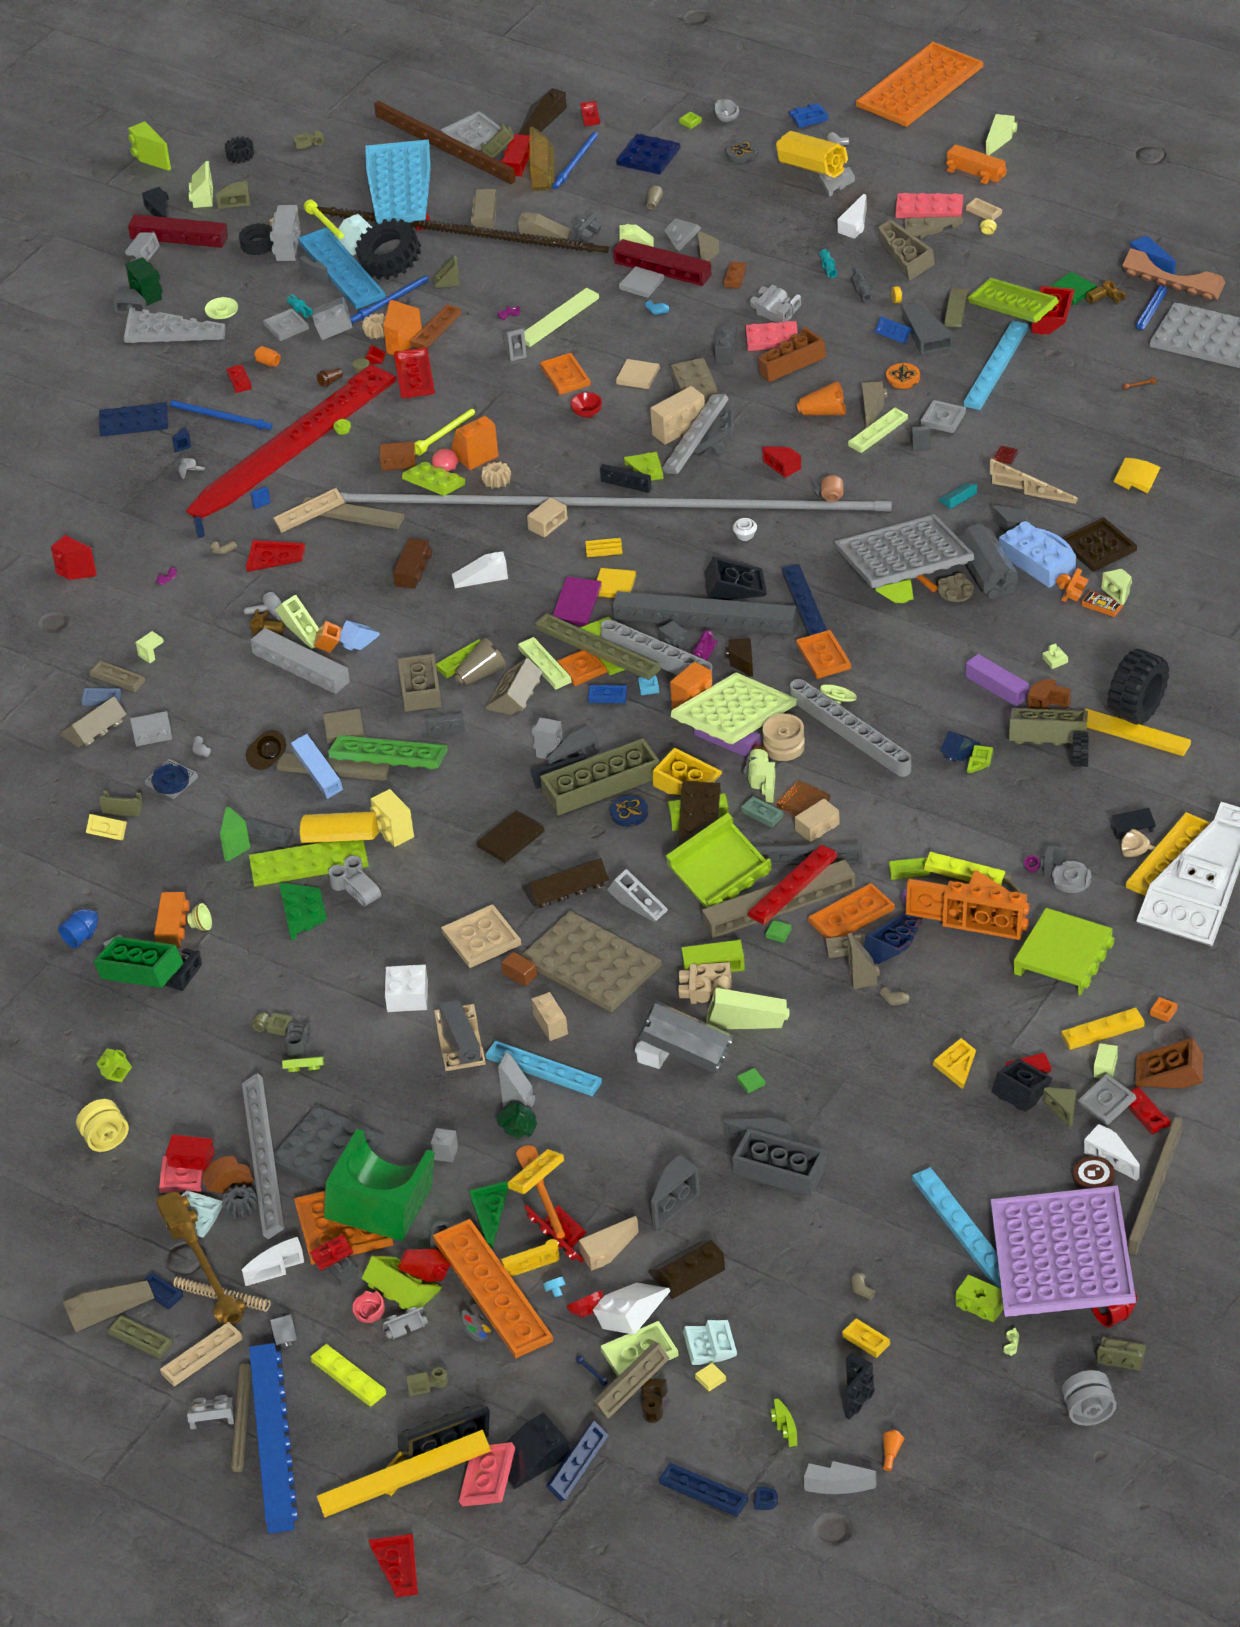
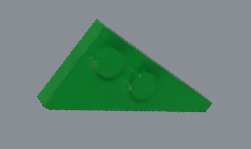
M508 1181L469 1190V1196L482 1234L490 1248L494 1247L509 1190Z

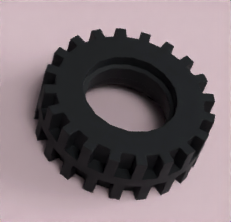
M392 218L389 222L387 219H384L383 223L378 224L376 222L373 228H366V234L361 233V240L356 242L358 247L355 248L362 267L372 278L376 276L378 280L381 277L388 280L393 275L396 278L401 272L405 274L408 267L412 268L414 266L413 261L419 260L417 254H421V244L413 227L408 222L405 223L402 219L397 222L396 218ZM390 240H401L397 248L392 252L383 255L374 254L375 250L382 244Z

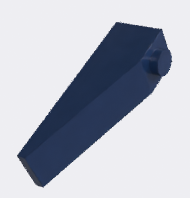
M905 910L866 935L864 948L871 955L873 962L880 964L908 949L923 918L906 915Z

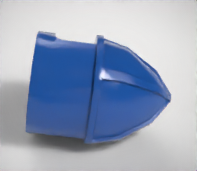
M79 910L72 913L68 919L58 926L61 938L70 947L77 949L82 945L83 940L92 938L98 924V914L91 910Z

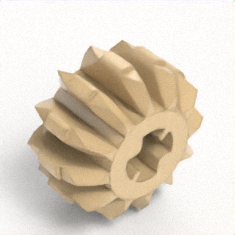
M383 313L370 314L369 317L364 318L362 328L365 336L370 337V339L384 338L383 326L386 316Z
M501 461L498 463L493 462L492 464L487 463V466L483 467L481 477L486 487H491V489L495 487L499 489L501 486L506 487V484H509L511 479V470L507 463L502 464Z

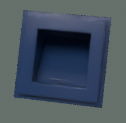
M186 428L181 429L172 437L175 453L191 448L190 437Z

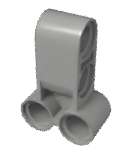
M358 856L346 858L344 866L334 865L329 869L331 888L336 891L345 889L363 907L381 898V891L378 886L363 873L362 860Z

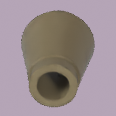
M654 185L648 189L646 205L648 209L654 210L662 199L663 190L661 187Z

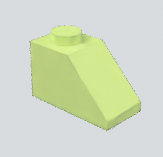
M630 224L620 225V241L625 239L654 247V237L639 226Z
M1123 569L1103 572L1101 589L1120 605H1124L1130 593L1132 577Z

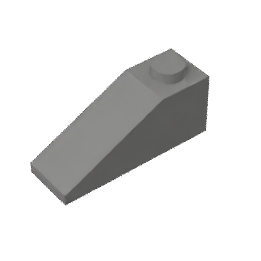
M627 869L607 889L622 905L653 922H656L668 911Z
M505 1053L498 1066L503 1107L512 1101L520 1103L529 1109L535 1102L532 1085L510 1053Z

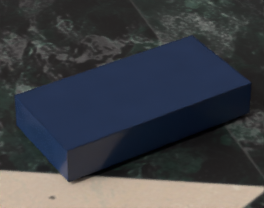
M151 1273L143 1280L148 1281L155 1297L153 1300L168 1310L183 1297L181 1290L154 1273Z

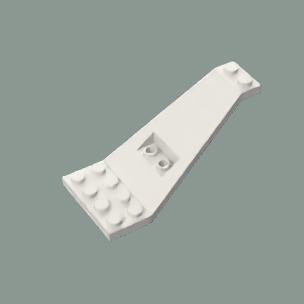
M1224 802L1220 803L1215 819L1150 884L1138 915L1137 923L1213 946L1240 870V807ZM1190 870H1195L1193 875H1189ZM1210 875H1213V880L1208 881L1207 878Z

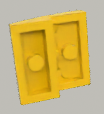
M1125 458L1113 482L1128 490L1131 486H1134L1148 494L1161 467L1147 461Z

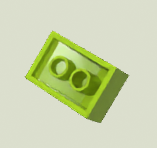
M145 121L129 127L128 139L132 147L130 148L132 156L136 157L140 162L164 170H171L167 143Z

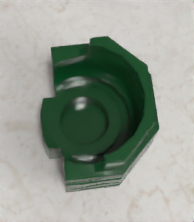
M512 1101L504 1106L502 1112L496 1117L498 1125L504 1128V1132L516 1140H519L524 1135L532 1136L537 1126L535 1114L520 1103Z

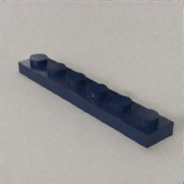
M800 565L782 567L783 577L807 635L810 636L827 631Z

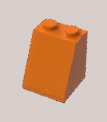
M394 300L389 301L383 326L387 354L394 356V352L409 350L412 347L410 340L422 329L419 308Z
M486 415L456 429L451 450L456 453L458 460L468 470H472L499 457L495 423Z

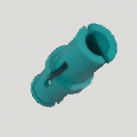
M823 249L819 252L822 267L826 270L828 277L835 278L838 274L835 268V261L831 258L829 250Z
M291 294V297L288 296L287 303L296 312L301 313L305 318H309L307 314L312 315L313 310L306 305L305 301L298 299L294 294Z

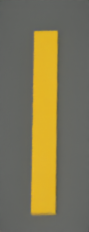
M480 1430L317 1496L324 1517H328L488 1453L491 1449L483 1430Z

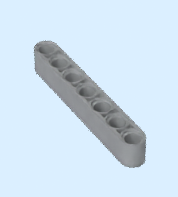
M605 620L601 623V638L660 664V668L679 675L693 662L712 671V664L709 661L616 621Z

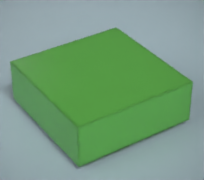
M773 920L766 932V938L784 943L792 930V926Z
M755 1068L737 1076L738 1083L747 1093L765 1086V1080Z

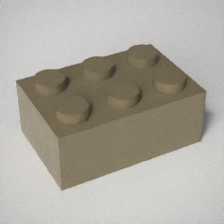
M704 358L671 364L672 382L677 393L692 386L704 395L705 404L712 394H717L716 384Z
M434 654L399 658L398 666L405 712L442 707Z

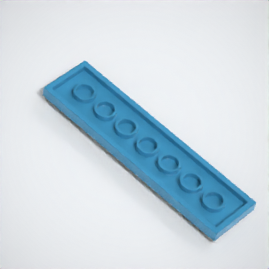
M327 227L298 238V243L313 261L319 260L327 268L328 278L355 309L363 308L386 298L385 292Z

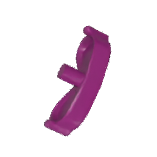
M507 306V310L497 312L498 317L505 320L508 315L519 316L520 306L511 309L510 306Z
M170 567L168 574H160L155 582L161 585L166 584L176 576V568Z

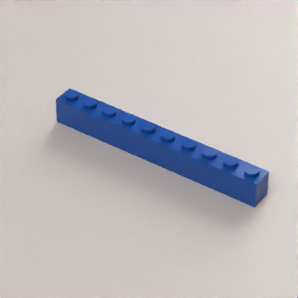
M275 1343L251 1346L249 1351L268 1534L295 1530L294 1521L298 1520L297 1508L292 1506V1503L296 1502L295 1489H291L290 1486L294 1485L293 1471L289 1472V1467H293L291 1454H287V1450L291 1449L290 1438L285 1436V1433L289 1432L288 1419H284L283 1416L287 1415L286 1402H282V1398H286L284 1385H280V1381H284L283 1369L278 1367V1364H282L281 1351L276 1352Z

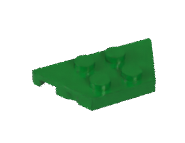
M279 883L291 940L296 939V934L305 930L308 932L314 926L327 920L320 888Z

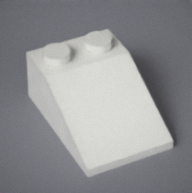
M636 1282L605 1295L593 1311L602 1329L635 1335L670 1290L666 1287Z

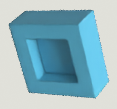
M656 675L650 680L643 677L638 678L641 695L659 693Z

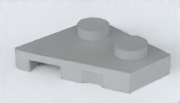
M847 167L836 178L819 174V181L828 196H832L833 191L836 189L842 190L846 185L853 183L855 176L850 167Z
M675 218L664 231L674 247L680 251L701 230V227L697 224Z

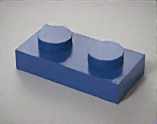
M881 316L875 333L906 344L912 328Z
M590 685L589 703H626L627 685Z

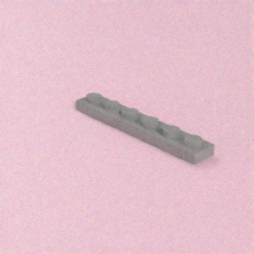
M712 394L695 421H693L688 431L684 434L680 443L667 459L662 468L665 474H678L729 400L726 394Z

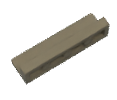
M654 1341L593 1401L595 1404L594 1410L609 1419L670 1359L661 1345Z

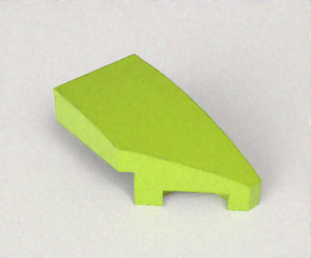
M974 745L967 773H973L989 767L994 752L993 747Z

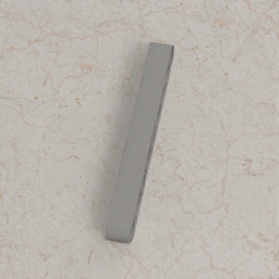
M795 679L790 683V696L797 698V706L896 775L905 777L911 774L910 753L806 681Z

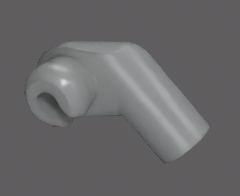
M834 132L828 133V141L838 143L840 146L849 145V137L840 138Z

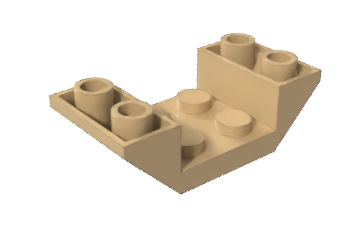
M474 1004L462 1007L479 1042L481 1060L460 1064L443 1038L440 1010H434L445 1071L486 1065Z

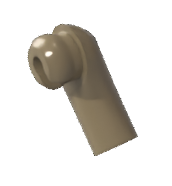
M215 541L210 543L209 547L213 554L225 555L236 549L237 545L234 541H231L223 546H219V543Z
M887 987L880 990V995L891 1006H899L909 1002L910 998L907 993H892Z

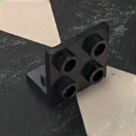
M852 1352L846 1357L848 1387L844 1391L845 1415L848 1419H851L854 1414L860 1412L863 1403L870 1399L875 1391L873 1363Z

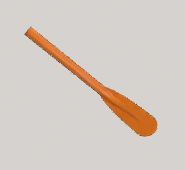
M530 1145L523 1146L516 1152L522 1169L539 1156L536 1148ZM543 1178L535 1186L557 1238H563L565 1233L547 1193Z

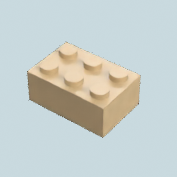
M690 386L651 407L652 435L665 445L684 435L699 415L701 409L704 408V395Z

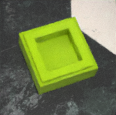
M692 112L679 118V123L690 129L702 122V117Z

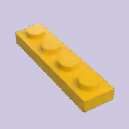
M1132 1008L1061 1031V1037L1069 1050L1142 1028L1145 1021L1137 1008Z

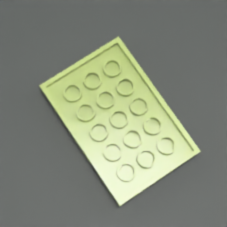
M736 672L673 709L671 717L681 723L692 726L696 730L706 732L712 737L724 740L728 744H734L762 727L768 718L773 715L783 714L796 706L797 698Z

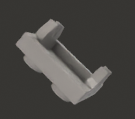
M219 1395L212 1400L197 1398L193 1402H189L187 1417L190 1429H196V1422L221 1418H228V1423L234 1424L233 1397Z

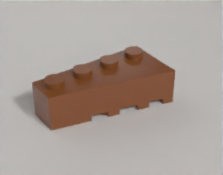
M807 327L801 329L802 332L800 334H793L788 342L783 341L777 349L772 348L758 357L760 376L768 382L775 381L777 378L789 375L791 372L826 358L824 339Z

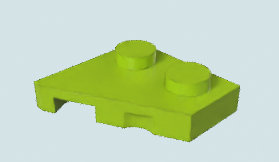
M657 452L624 457V464L626 466L630 465L635 472L651 475V481L664 479Z

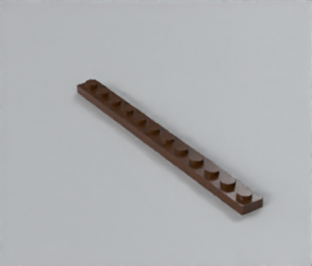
M380 101L374 103L376 117L421 140L429 139V144L509 184L515 182L514 168Z

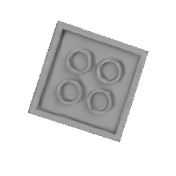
M478 111L441 129V132L479 151L481 150L480 144L482 142L486 144L501 127Z

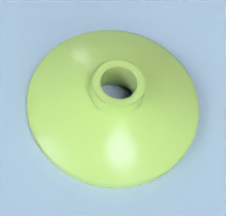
M227 297L213 299L205 306V313L213 319L231 317L238 310L237 302Z
M822 685L820 687V691L839 705L841 702H851L857 698L855 693L843 687L835 685Z

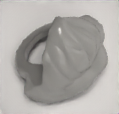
M182 458L178 471L181 478L185 479L187 470L205 471V467L196 466L194 459Z

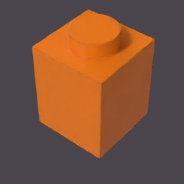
M325 621L316 633L314 647L331 653L339 642L342 628Z

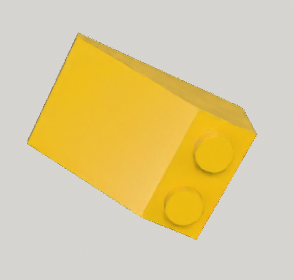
M674 748L653 770V786L668 794L681 795L682 781L714 783L722 774V771Z

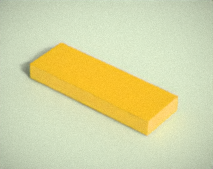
M547 1149L507 1182L508 1189L525 1194L564 1161L563 1154Z

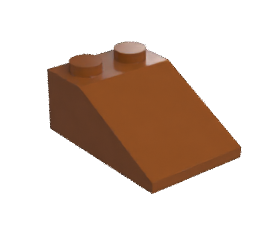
M1194 1038L1144 1052L1136 1057L1135 1084L1137 1087L1184 1089L1203 1083V1052Z

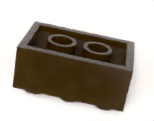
M712 1240L700 1241L649 1269L648 1273L661 1287L669 1288L670 1292L668 1295L671 1299H674L724 1271V1253Z

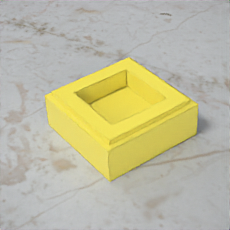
M711 1363L697 1372L695 1379L708 1391H711L725 1382L726 1376Z

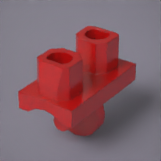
M343 1234L331 1241H326L324 1245L310 1252V1256L319 1271L353 1254V1250Z

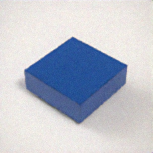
M267 487L250 492L254 509L271 503Z

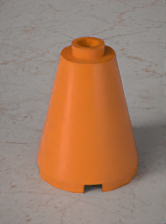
M838 381L833 382L800 398L797 403L798 412H802L804 416L846 415V405L843 402L844 395Z

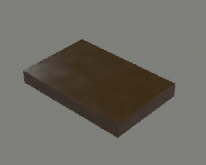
M515 811L478 840L477 847L506 863L544 833V827L520 812Z

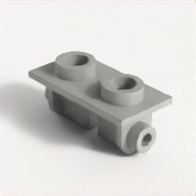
M413 1307L406 1310L405 1314L399 1317L393 1315L387 1318L383 1323L382 1330L388 1329L385 1332L388 1340L391 1338L394 1340L406 1335L405 1326L407 1325L410 1332L424 1328L425 1324H428L426 1316H421L424 1308L420 1307L417 1309Z

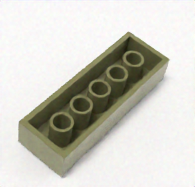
M642 738L540 776L542 793L557 816L653 781V770L660 761L645 739Z

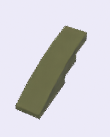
M951 289L945 317L946 327H962L965 319L969 289Z

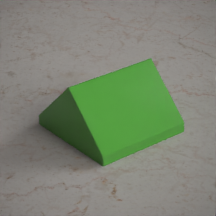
M230 807L225 809L220 831L225 861H230L250 849L246 821Z

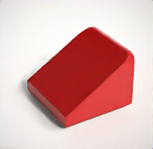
M371 345L364 358L369 360L370 364H382L386 352Z

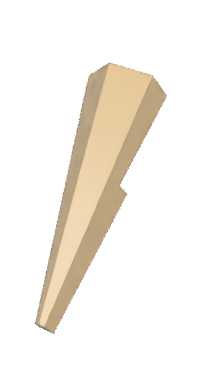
M994 459L990 460L992 484L1024 489L1025 495L1076 504L1078 500L1077 497Z

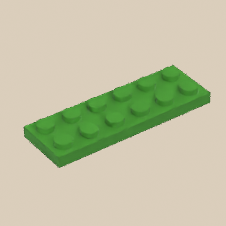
M338 735L328 754L329 758H335L336 760L346 759L353 760L354 762L367 761L373 764L387 763L392 766L408 765V767L412 768L419 766L435 769L439 768L447 754V745Z

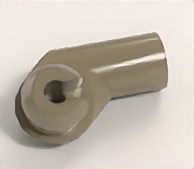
M854 1273L851 1277L853 1292L872 1300L875 1290L865 1286V1275L863 1273Z

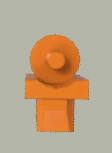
M1077 568L1072 579L1069 574H1061L1057 577L1056 583L1059 588L1066 589L1061 599L1062 601L1066 602L1070 598L1078 602L1083 592L1082 590H1084L1088 579L1080 576L1081 569Z

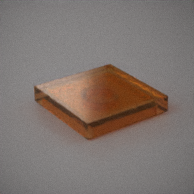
M799 780L777 801V807L797 816L822 799L829 801L830 794Z

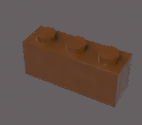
M408 538L393 571L395 586L416 589L418 582H421L423 570L427 568V561L432 557V548H430L429 540Z

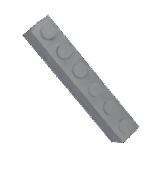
M266 628L250 640L252 652L257 657H261L334 694L338 693L350 682L347 667Z

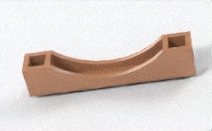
M1130 248L1122 265L1129 276H1139L1148 282L1152 280L1161 286H1171L1177 291L1182 289L1194 296L1196 294L1201 295L1207 300H1218L1225 284L1221 275L1208 271L1190 276L1167 273L1155 266L1145 252Z

